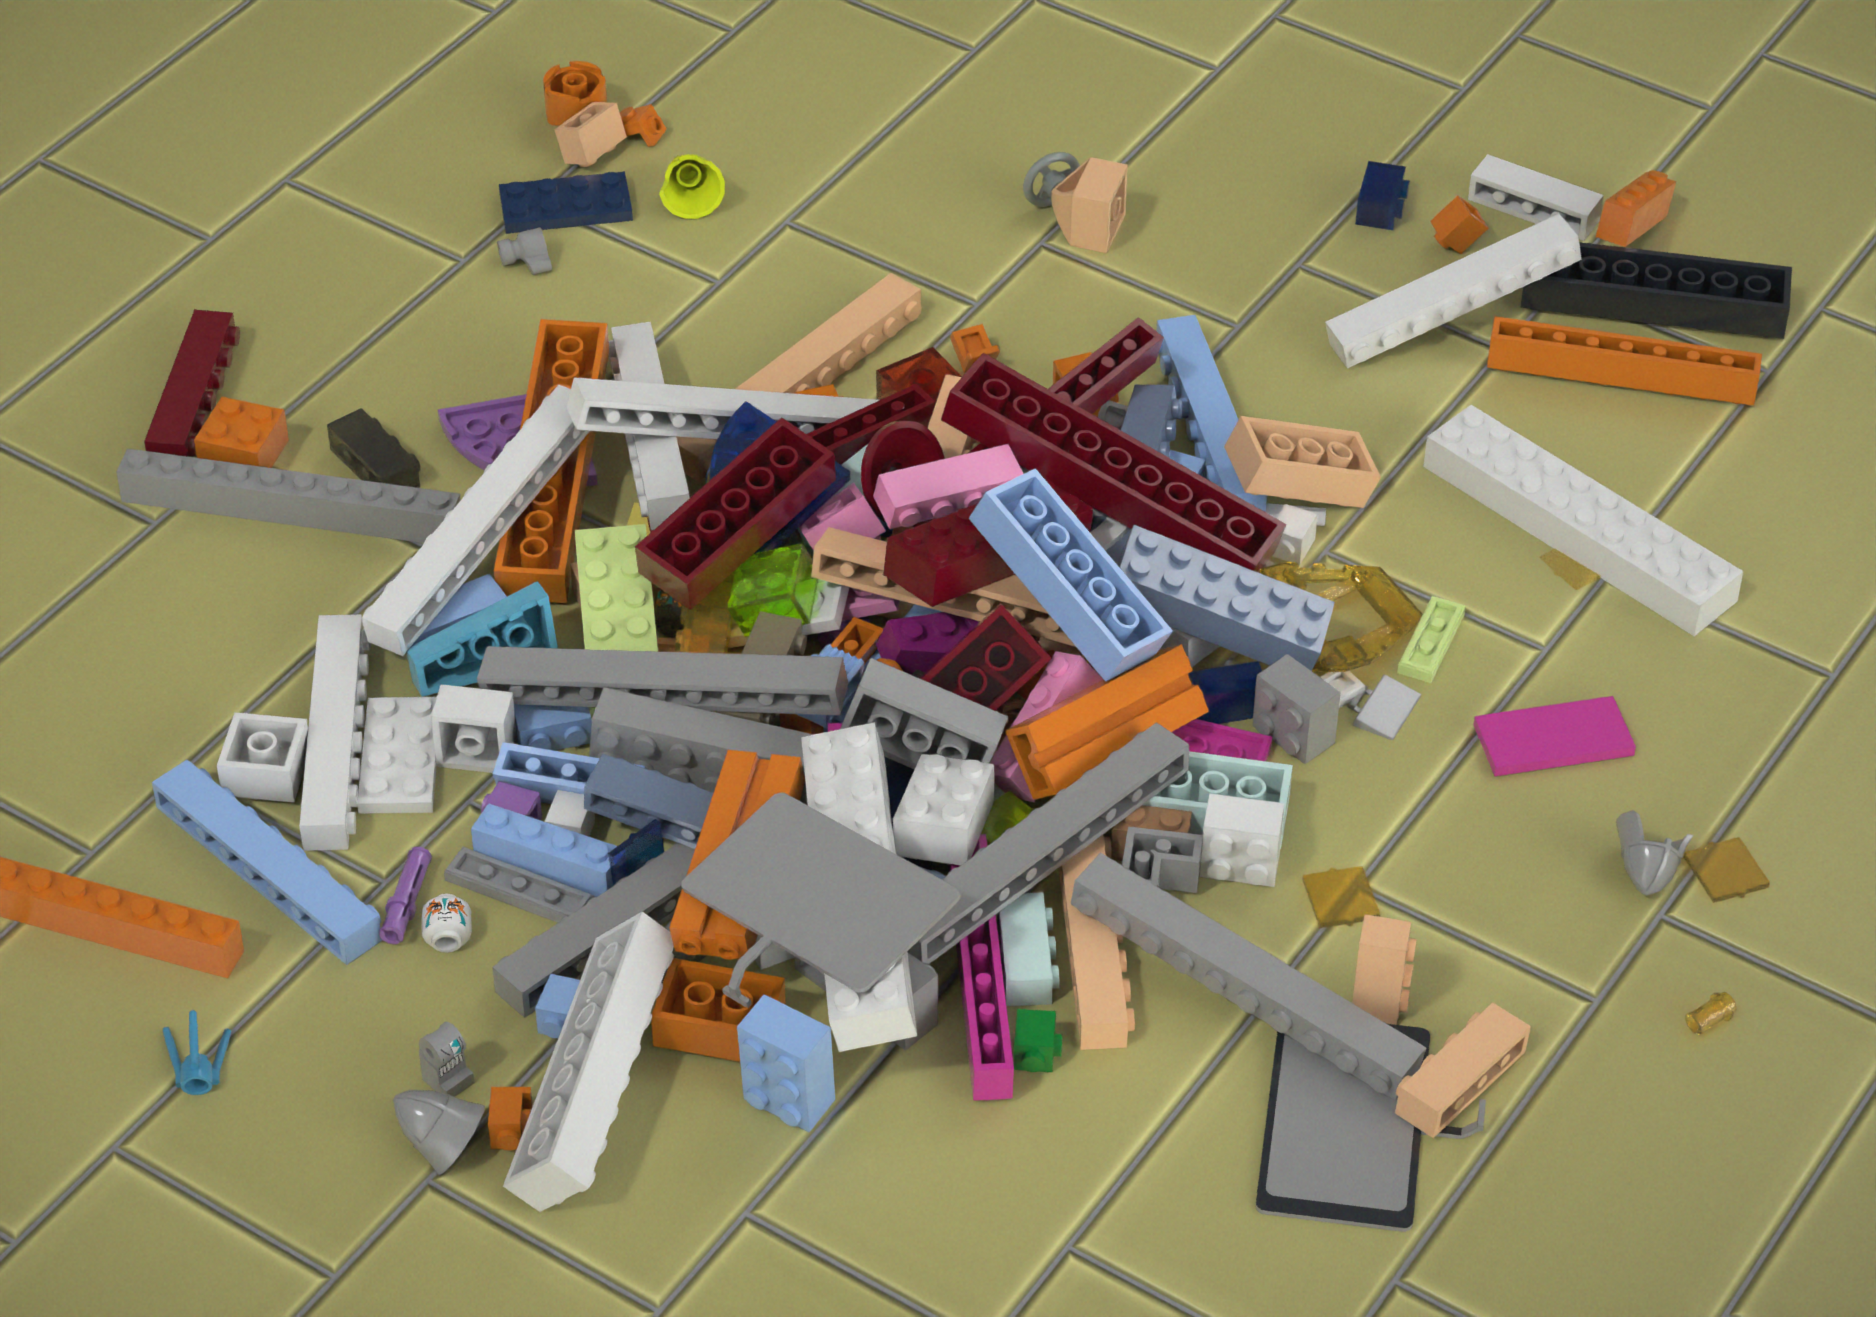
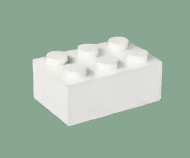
M921 754L893 818L896 855L954 865H962L971 859L994 803V764L983 763L978 760L948 758L938 754Z

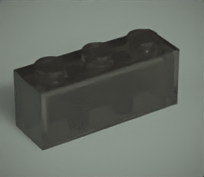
M362 408L327 424L330 450L360 480L415 488L420 487L419 472L421 471V466L417 457L412 453L409 454L394 435L390 436L382 428L380 422L375 417L371 418Z

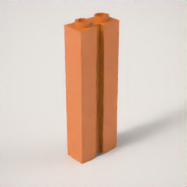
M1182 644L1161 649L1154 657L1107 682L1103 679L1005 730L1033 799L1056 795L1060 790L1066 789L1080 779L1086 771L1098 766L1113 751L1121 749L1132 741L1139 732H1144L1156 722L1172 732L1209 712L1199 685H1192L1188 673L1193 670Z
M727 750L687 875L773 795L786 793L800 801L805 785L801 757L771 754L770 760L758 759L757 752ZM683 889L681 890L669 927L675 952H682L687 955L717 956L732 960L740 959L756 943L758 934L690 896Z

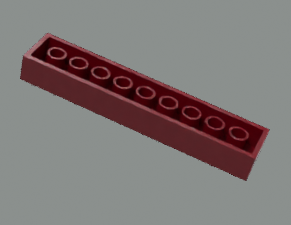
M985 353L981 354L949 392L941 421L989 448L1009 444L1020 466L1029 471L1036 469L1043 478L1054 482L1056 486L1064 491L1077 496L1083 502L1131 529L1133 525L1139 526L1258 573L1262 571L1277 549L1287 524Z

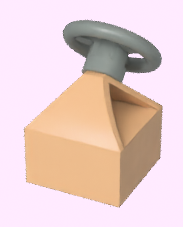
M1054 152L1040 158L1032 165L1025 176L1023 192L1026 199L1035 206H1053L1058 224L1070 246L1107 253L1125 217L1128 165L1090 157L1080 166L1073 155L1066 152ZM1060 161L1066 162L1070 166L1069 169L1060 172L1050 170L1048 167L1049 164ZM1040 172L1043 175V185L1036 196L1033 192V182Z

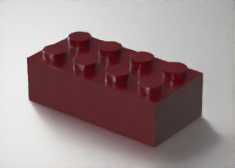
M1000 603L919 679L996 711L1052 658Z

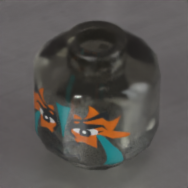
M660 590L654 601L656 630L667 637L687 636L696 626L700 602L689 610L669 594Z

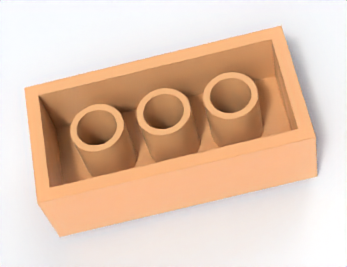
M1240 416L1224 446L1244 492L1252 495H1267L1283 499L1290 498L1313 503L1321 502L1344 507L1364 508L1381 479L1360 433L1355 431Z

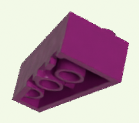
M946 612L892 619L887 621L876 646L881 658L891 659L900 665L903 672L921 677L980 621Z

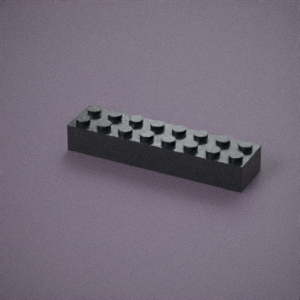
M1579 242L1580 261L1524 286L1522 290L1520 308L1784 339L1790 310L1792 267Z

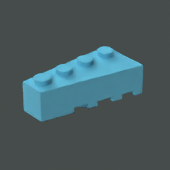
M537 581L411 646L406 653L412 682L420 695L423 697L438 693L440 685L465 686L477 683V676L487 646L558 649L548 594Z

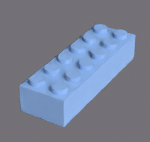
M1036 469L985 492L970 515V521L1105 682L1157 654L1173 630Z

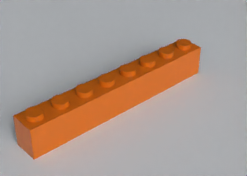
M1495 316L1487 368L1754 406L1760 377L1762 354Z
M0 857V917L227 979L244 953L238 920Z

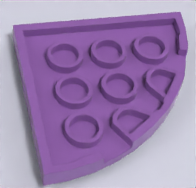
M526 394L438 409L439 422L443 432L454 448L468 461L485 470L503 451L506 443L511 441L520 431ZM592 457L587 486L598 485Z

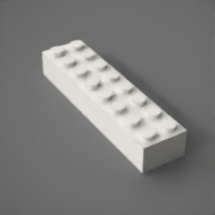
M644 912L638 913L595 939L505 1179L504 1188L539 1212L555 1204H561L566 1198L578 1192L586 1191L593 1183L596 1176L594 1168L598 1157L603 1153L607 1145V1139L605 1138L609 1126L615 1120L619 1111L617 1107L621 1093L626 1089L630 1081L628 1073L632 1062L637 1058L641 1050L639 1043L642 1034L651 1022L652 1014L650 1012L652 1006L663 989L661 981L665 970L670 966L674 958L672 953L674 945L670 931Z

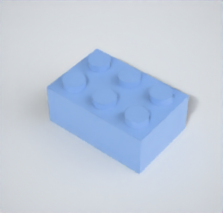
M764 994L737 1026L743 1097L752 1107L759 1110L764 1109L778 1116L787 1125L797 1126L810 1132L835 1101L831 1027Z

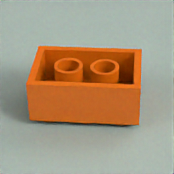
M673 958L663 981V989L656 1000L652 1012L653 1046L740 1062L737 1026L764 994L786 1005L785 978L745 971L739 987L741 994L751 1000L752 1005L747 1008L723 993L722 989L729 985L733 968Z

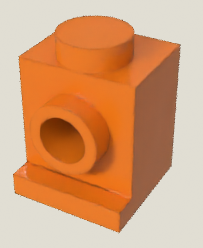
M491 1087L488 1117L491 1149L508 1151L517 1149L533 1107L531 1087Z

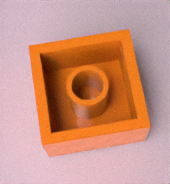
M221 397L194 439L197 458L272 468L289 441L285 410Z

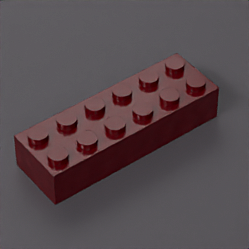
M780 418L635 546L638 573L691 610L836 480L834 453L784 418Z
M1045 479L1090 532L1094 508L1082 502L1077 496L1071 495L1056 486L1054 482ZM978 503L887 537L883 575L931 607L1015 575V573L970 521L969 517Z

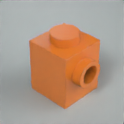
M1459 195L1430 220L1437 232L1434 237L1438 243L1445 249L1451 247L1460 254L1489 229L1477 208Z

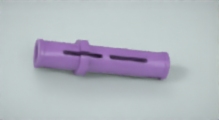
M413 847L412 850L408 851L395 893L387 901L385 907L387 915L379 931L380 938L386 943L399 944L400 941L402 942L408 921L412 920L415 916L417 908L415 902L428 865L432 859L431 853L423 847Z

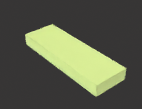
M1432 596L1398 664L1397 673L1432 683L1465 615L1466 605Z

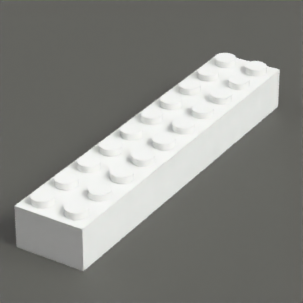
M1473 405L1465 408L1427 436L1423 467L1689 634L1697 635L1738 601L1743 576L1742 570Z
M875 722L801 737L808 806L896 854L884 752ZM907 952L865 992H856L824 973L829 1023L839 1052L917 1036Z

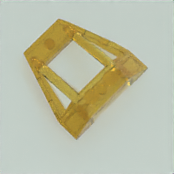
M1283 562L1261 568L1259 571L1263 575L1302 590L1307 588L1305 583L1340 582L1316 595L1335 601L1357 590L1387 623L1356 640L1351 635L1331 641L1324 640L1321 654L1312 672H1346L1376 662L1408 634L1423 615L1387 573L1378 566L1344 565L1342 570L1327 569L1325 564L1313 563L1311 568H1299L1297 562Z

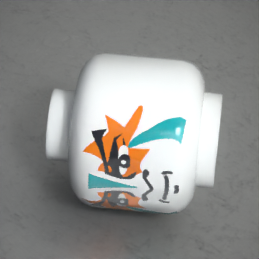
M441 894L429 900L423 906L422 937L427 944L437 951L448 953L458 950L468 942L472 927L471 909L467 902L452 894Z

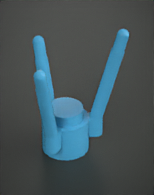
M195 1010L189 1012L190 1055L185 1058L182 1064L170 1028H163L165 1043L175 1072L176 1087L181 1088L187 1094L202 1095L212 1089V1085L220 1083V1069L229 1043L230 1029L224 1030L212 1065L207 1056L199 1054L197 1012Z

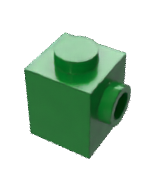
M1017 1009L1014 1039V1070L1028 1072L1053 1071V1058L1061 1057L1063 1038L1062 1033H1055L1056 1011Z

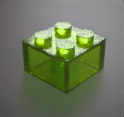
M803 543L753 554L735 570L727 609L745 637H749L760 611L802 619V625L810 624L818 579L811 577L813 560Z

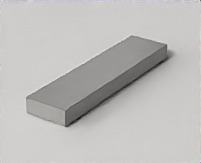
M466 847L461 848L444 871L445 881L557 923L563 917L571 915L586 905L594 897L590 893Z

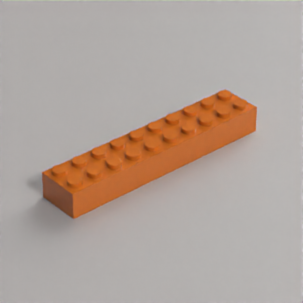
M540 319L520 430L524 422L531 418L538 410L544 398L549 396L558 385L571 389L574 378L605 380L609 356L607 323ZM590 431L499 540L494 578L507 597L538 581L548 594L549 602L567 603L571 581L570 564L574 563L576 552L575 530L580 528L596 431Z

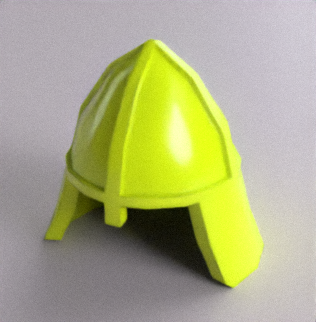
M696 154L677 155L666 169L665 180L659 196L663 205L673 215L684 219H699L711 214L720 205L725 194V180L720 169L711 161Z

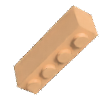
M1493 1002L1482 1013H1474L1466 1027L1459 1034H1451L1443 1048L1436 1055H1428L1420 1069L1412 1077L1407 1075L1402 1079L1396 1089L1398 1100L1395 1114L1434 1138L1525 1053L1531 1026Z

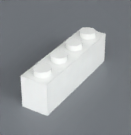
M1487 154L1471 174L1468 200L1535 224L1560 213L1579 236V239L1584 241L1600 221L1604 195Z

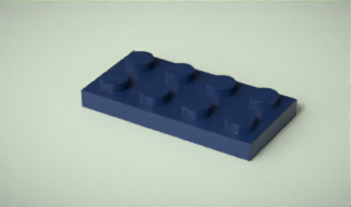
M625 171L499 184V195L506 234L520 233L541 227V230L633 221Z

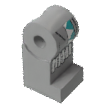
M444 1022L440 1025L439 1029L419 1040L422 1080L432 1089L441 1094H449L455 1097L475 1083L473 1072L466 1067L464 1050L466 1049L465 1040L453 1024Z

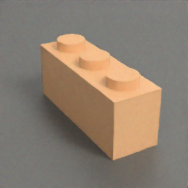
M1365 914L1359 942L1352 1003L1384 1023L1397 1025L1399 1012L1407 1013L1410 990L1403 989V987L1410 988L1413 964H1407L1406 961H1414L1417 939L1409 938L1411 922Z

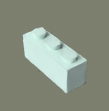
M1043 892L1024 893L997 913L1006 1006L1052 1004V989L1059 988L1058 965H1051V959H1056L1055 936H1048V930H1053L1052 907L1045 908Z

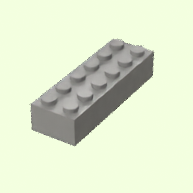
M603 687L592 717L589 757L600 758L602 754H606L614 758H622L631 764L643 765L645 769L659 771L665 776L684 783H692L701 789L714 793L728 749L757 752L758 759L770 760L771 754L801 757L804 771L801 737L813 734ZM805 782L800 802L807 805L808 802Z

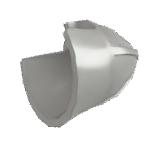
M1632 810L1621 814L1616 819V827L1621 844V857L1624 859V868L1631 881L1643 895L1647 896L1661 891L1673 879L1677 867L1681 864L1686 847L1694 835L1687 834L1683 839L1673 842L1670 838H1666L1664 842L1644 840L1643 827L1640 815Z
M408 1090L397 1094L393 1098L396 1117L403 1134L410 1140L413 1147L427 1159L439 1176L455 1162L479 1125L485 1106L482 1104L468 1102L433 1090Z

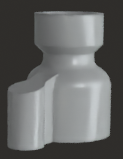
M541 227L520 232L513 241L510 239L497 241L503 266L514 264L517 259H522L532 275L552 270Z

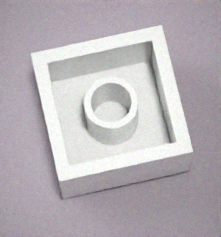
M440 685L431 713L436 766L493 773L502 743L518 744L513 692Z
M234 712L217 763L220 786L222 788L227 787L235 797L295 802L305 770L308 738L307 719Z
M1209 794L1203 827L1200 877L1274 887L1280 855L1284 803Z

